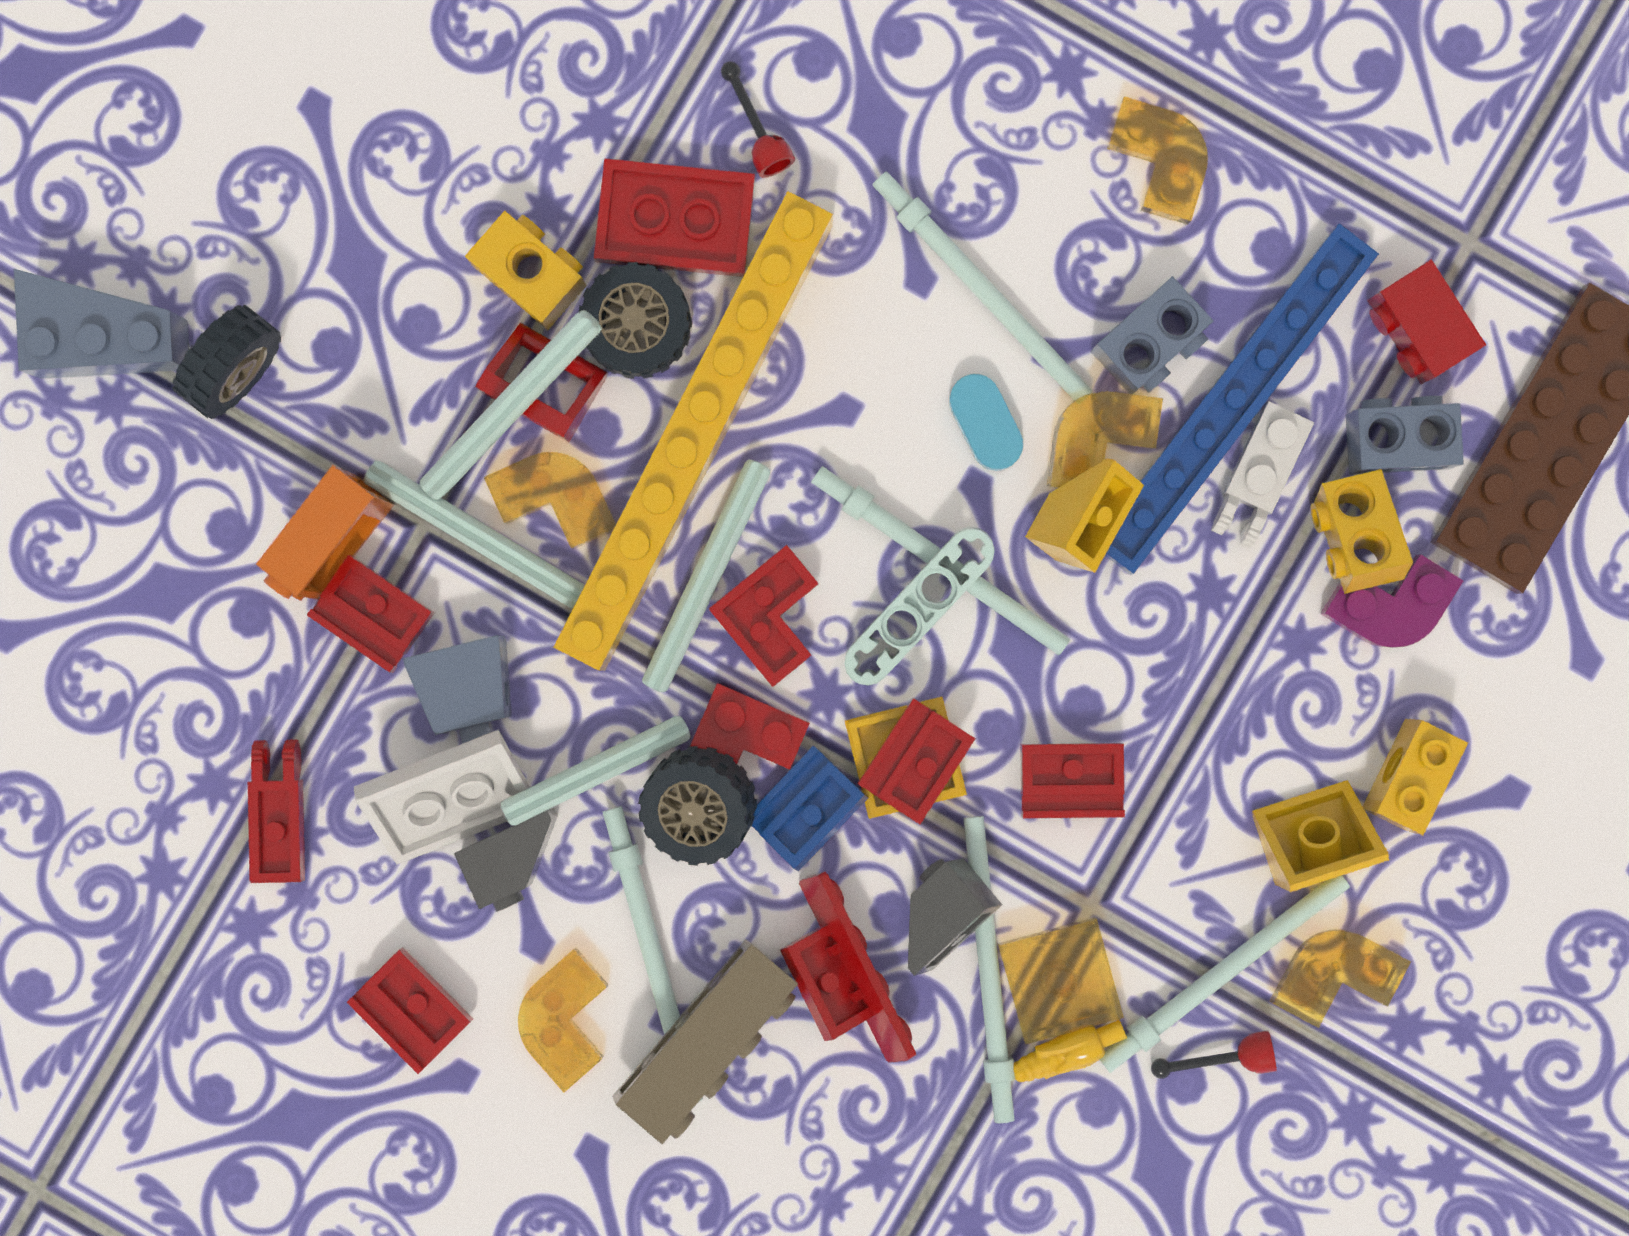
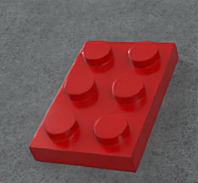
M604 158L594 249L595 262L619 265L637 262L638 265L646 266L649 264L656 266L658 269L744 277L748 255L755 174Z

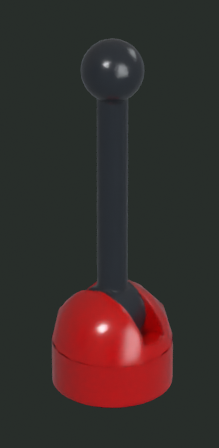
M728 61L722 65L721 75L723 79L731 83L758 138L751 151L753 164L761 178L777 175L795 162V156L783 137L767 135L739 78L741 73L739 65L733 61Z
M1269 1031L1251 1033L1245 1037L1235 1052L1172 1062L1158 1058L1152 1062L1151 1072L1156 1078L1164 1079L1171 1072L1238 1061L1244 1068L1256 1074L1276 1072L1277 1067Z

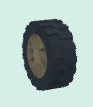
M628 262V265L619 267L615 265L610 267V271L603 275L600 273L593 279V285L590 288L587 287L583 294L584 301L582 306L579 305L578 313L583 310L589 312L601 325L599 334L586 346L588 351L608 371L613 374H621L624 378L634 379V377L642 376L645 379L653 377L652 374L657 372H665L670 369V364L681 358L683 355L682 351L685 345L688 346L690 340L692 317L684 292L665 271L664 273L658 271L656 266L649 264L642 266L638 265L637 262Z
M247 305L235 306L234 309L226 311L217 320L215 319L195 340L196 342L192 347L188 349L176 370V376L173 378V391L206 418L214 419L218 415L225 414L227 410L237 405L252 390L253 386L262 378L266 369L271 365L281 342L280 332Z
M690 746L687 750L681 751L678 749L672 752L668 759L664 758L658 764L644 784V790L639 796L638 804L641 805V810L638 815L640 822H643L645 827V835L656 844L655 848L661 853L665 852L670 855V859L677 862L681 860L688 862V865L698 866L699 863L711 865L715 864L718 859H726L732 855L735 848L740 846L755 819L753 814L757 809V799L754 797L756 789L753 781H749L746 775L748 772L742 765H737L733 761L734 758L728 754L723 755L716 752L717 749L710 747L701 749L698 746Z

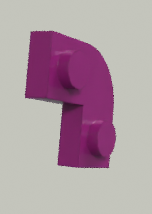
M1419 554L1414 556L1412 559L1413 564L1404 580L1398 582L1391 595L1377 586L1344 594L1341 582H1339L1320 614L1374 646L1389 648L1405 647L1419 642L1430 634L1462 585L1463 580Z

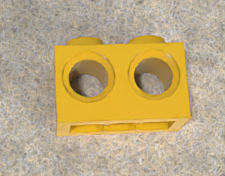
M1382 469L1322 483L1315 502L1311 504V516L1317 532L1325 533L1330 548L1326 550L1327 566L1332 578L1340 579L1344 594L1404 580L1413 564V560ZM1339 504H1353L1359 508L1362 515L1357 517L1348 516L1340 510ZM1367 549L1376 556L1378 562L1364 563L1356 557L1354 550Z

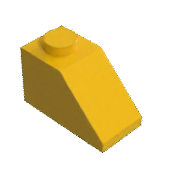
M1106 458L1049 493L1025 537L1055 561L1095 573L1144 484L1115 460Z

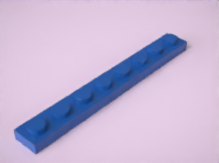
M1340 223L1333 228L1141 478L1140 482L1144 486L1105 554L1106 557L1130 575L1136 572L1379 255L1377 251Z

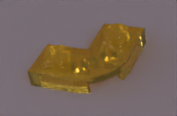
M1124 96L1107 149L1154 163L1140 211L1188 225L1192 220L1207 170L1208 153L1203 136L1198 128L1185 116Z
M1099 391L1083 395L1074 400L1062 412L1054 429L1046 486L1059 488L1105 460L1107 443L1156 449L1163 398Z
M558 452L534 454L484 477L505 524L514 522L552 505L572 549L612 532L616 526V521L596 478L584 464L569 455Z
M1342 929L1322 931L1311 936L1299 946L1269 1001L1319 1028L1342 983L1388 1007L1411 961L1355 932Z
M577 947L572 949L531 986L522 1000L518 1014L519 1034L526 1050L563 1093L604 1057L572 1020L578 1012L609 985Z

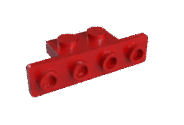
M825 871L805 877L799 881V886L820 927L779 950L794 981L798 983L797 987L824 1041L834 1040L867 1021L887 1062L910 1060L916 1056V1051L911 1043V1030L904 1019L897 1015L888 997L890 994L889 986L883 975L875 970L866 952L867 943L860 929L852 924L843 906L844 896L840 887L834 880L829 878Z

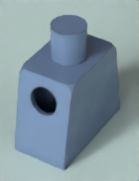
M495 635L403 658L407 673L435 735L459 730L463 744L491 733L489 722L511 717L508 655L505 636Z

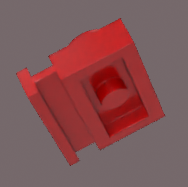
M348 555L321 593L313 609L309 610L307 616L389 673H394L400 660L408 653L435 612L354 556Z
M912 698L857 784L913 821L921 824L976 738Z
M1124 743L1020 744L1021 818L1125 817L1123 797L1125 795Z
M403 947L347 1001L353 1010L417 1074L473 1020L472 1016Z

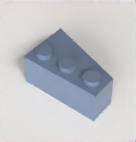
M14 269L18 369L21 372L40 379L176 371L189 349L188 320L170 310Z

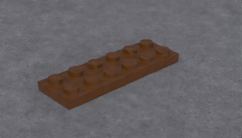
M1588 283L1581 288L1430 542L1516 594L1524 593L1629 416V305L1592 283Z

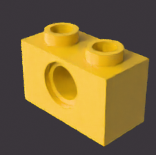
M504 210L469 250L465 258L475 269L548 331L586 288L585 281L578 274L583 266L562 247L554 253L540 240L545 236V233L525 215L522 214L518 220H515ZM530 256L542 259V268L538 275L530 279L518 276V266L523 259Z
M1405 719L1363 804L1364 810L1405 831L1424 835L1468 742L1423 720Z

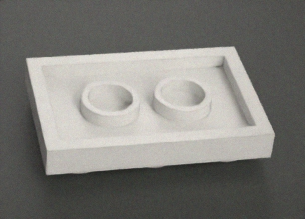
M496 730L354 786L356 803L396 865L507 822L501 809L502 801L530 788L501 733L499 730Z

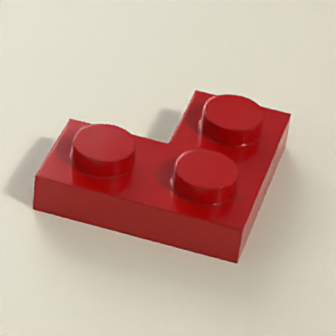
M788 545L784 546L709 608L710 612L772 687L812 656L780 617L819 585Z
M717 683L690 746H698L701 749H706L707 747L717 749L716 752L733 757V761L738 764L743 750L790 770L810 722Z

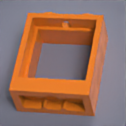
M332 465L255 564L268 574L263 581L271 589L287 599L293 596L300 601L303 598L319 600L321 593L348 555L355 557L393 508L394 504L375 489L366 485L355 474Z

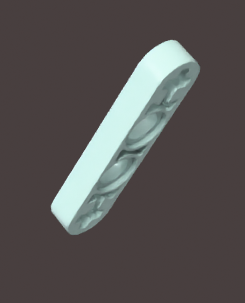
M968 527L955 533L852 643L846 653L844 665L847 674L853 681L862 685H873L884 679L982 575L994 557L993 541L985 531L980 528ZM964 538L968 542H973L979 538L984 543L980 549L984 558L979 563L974 559H970L962 566L960 572L969 576L961 583L952 569L939 562L945 556H948L953 564L962 554V548L958 545L959 542ZM935 573L947 577L952 587L948 598L940 602L930 601L922 591L924 579ZM901 610L911 613L917 623L914 634L904 639L893 636L888 630L887 625L890 615ZM878 630L884 641L892 647L899 649V651L892 656L888 648H886L876 661L880 670L875 673L868 668L862 673L856 668L859 658L855 653L859 650L866 654L870 653L879 643L878 639L871 637L873 632Z

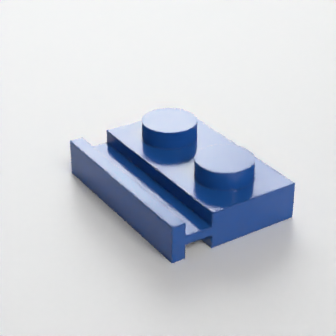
M813 745L757 804V809L753 814L755 819L752 827L793 869L799 872L860 808L868 797Z

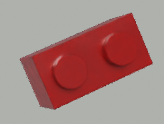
M1432 259L1367 300L1372 308L1369 314L1373 324L1381 334L1385 336L1389 334L1399 350L1397 359L1400 366L1409 377H1416L1420 384L1434 379L1486 346V343Z

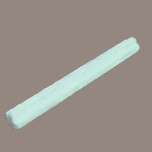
M585 310L577 313L421 478V489L434 500H439L445 496L601 331L599 322Z
M750 459L745 462L642 678V682L646 686L658 692H666L770 476V469L767 466Z
M375 461L369 467L364 477L366 485L569 608L575 606L585 586L583 583L446 500L430 498L418 483L385 463Z

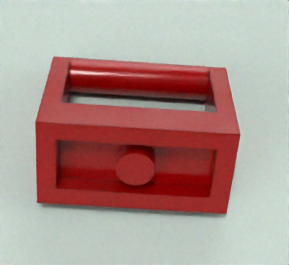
M520 323L485 368L475 387L483 394L496 400L510 385L509 382L503 380V377L521 346L538 355L551 339ZM579 355L564 370L587 384L564 415L536 399L521 415L568 443L574 436L608 376L607 371Z

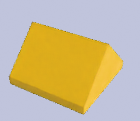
M1348 780L1252 811L1253 820L1274 884L1289 892L1389 860L1388 851Z

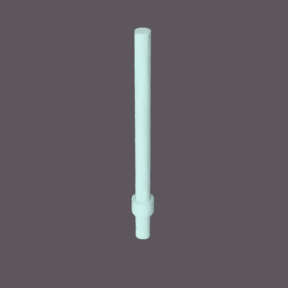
M887 171L884 172L873 183V187L899 213L896 219L910 233L914 230L1079 405L1093 392L1092 389L929 217L932 211L919 197L913 200Z
M822 466L811 481L815 486L843 504L842 511L857 521L860 517L924 562L928 563L941 549L872 500L875 496L859 485L856 489L825 467ZM945 556L939 562L952 569L961 583L969 576L960 572L964 564L958 560L952 564L949 557ZM981 576L966 590L1057 655H1060L1068 645L1070 638Z
M622 806L602 811L613 849L608 853L613 871H619L660 1022L665 1034L680 1017L638 866L643 864L638 844H632Z
M984 816L965 817L964 828L968 864L991 890ZM993 913L975 930L988 1059L983 1061L985 1082L991 1084L994 1122L1009 1123L1015 1121L1011 1081L1015 1080L1014 1059L1008 1057Z
M1343 876L1324 881L1147 1019L1141 1016L1127 1027L1129 1031L1126 1034L1127 1039L1113 1044L1100 1059L1105 1068L1111 1073L1141 1049L1146 1053L1161 1041L1160 1034L1350 888L1348 882Z

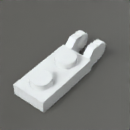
M1270 401L1264 404L1223 491V494L1226 496L1213 522L1212 531L1220 535L1224 534L1229 529L1238 504L1241 502L1254 508L1242 530L1240 544L1250 549L1253 547L1264 527L1267 516L1273 513L1314 425L1313 421Z

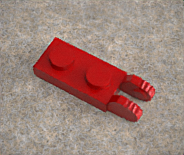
M297 739L284 741L282 749L283 780H268L271 754L267 741L254 740L252 745L251 781L247 782L250 883L305 881L303 779H300L302 769L301 748Z

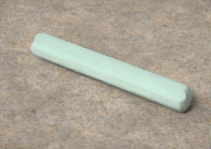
M674 716L503 800L501 809L508 823L516 826L690 739L689 729L681 716Z

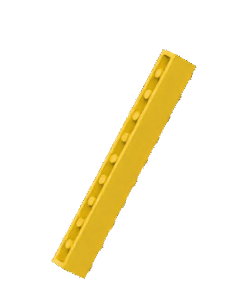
M787 191L553 648L598 671L606 670L833 227L832 213Z

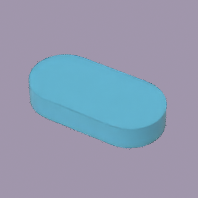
M970 374L959 379L951 390L949 406L974 458L982 467L988 470L1001 471L1011 467L1022 453L1023 438L997 385L990 378L981 374Z

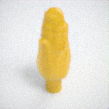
M1120 1019L1097 1029L1092 1024L1074 1026L1056 1038L1035 1046V1051L1014 1062L1015 1080L1025 1082L1033 1081L1035 1078L1041 1079L1044 1077L1048 1079L1062 1073L1093 1065L1105 1055V1047L1127 1039Z

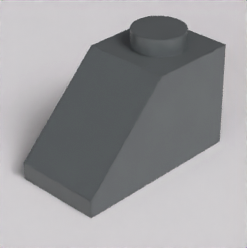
M554 807L454 853L478 909L493 904L496 912L524 900L521 890L533 883L558 817Z
M964 858L946 862L943 859H939L920 875L919 879L923 884L910 895L908 969L914 976L935 969L1003 905Z

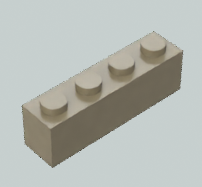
M745 939L612 1095L615 1105L662 1145L670 1135L677 1139L692 1123L695 1114L691 1110L705 1095L708 1099L712 1098L725 1084L729 1077L725 1070L737 1056L744 1059L755 1049L762 1038V1034L758 1031L771 1016L778 1019L791 1006L796 997L792 991L798 983Z

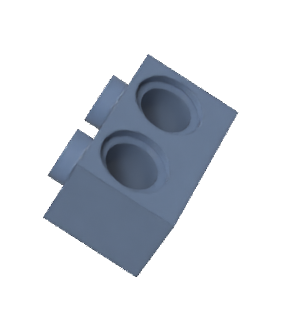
M1172 276L1097 343L1091 350V353L1130 396L1141 386L1149 394L1171 374L1165 365L1172 358L1180 353L1185 359H1188L1209 340L1202 331L1214 321ZM1175 312L1179 314L1185 322L1184 334L1172 335L1168 333L1162 325L1163 313ZM1137 345L1143 348L1148 355L1147 367L1144 369L1130 367L1124 358L1125 347Z
M1443 396L1415 397L1411 399L1412 406L1392 407L1391 398L1361 401V408L1346 414L1349 474H1363L1382 469L1383 473L1447 470L1464 465L1460 403L1443 404ZM1423 420L1431 422L1437 428L1438 440L1434 446L1425 443L1420 436L1419 429ZM1372 423H1378L1386 429L1388 442L1385 448H1378L1370 441L1368 431Z

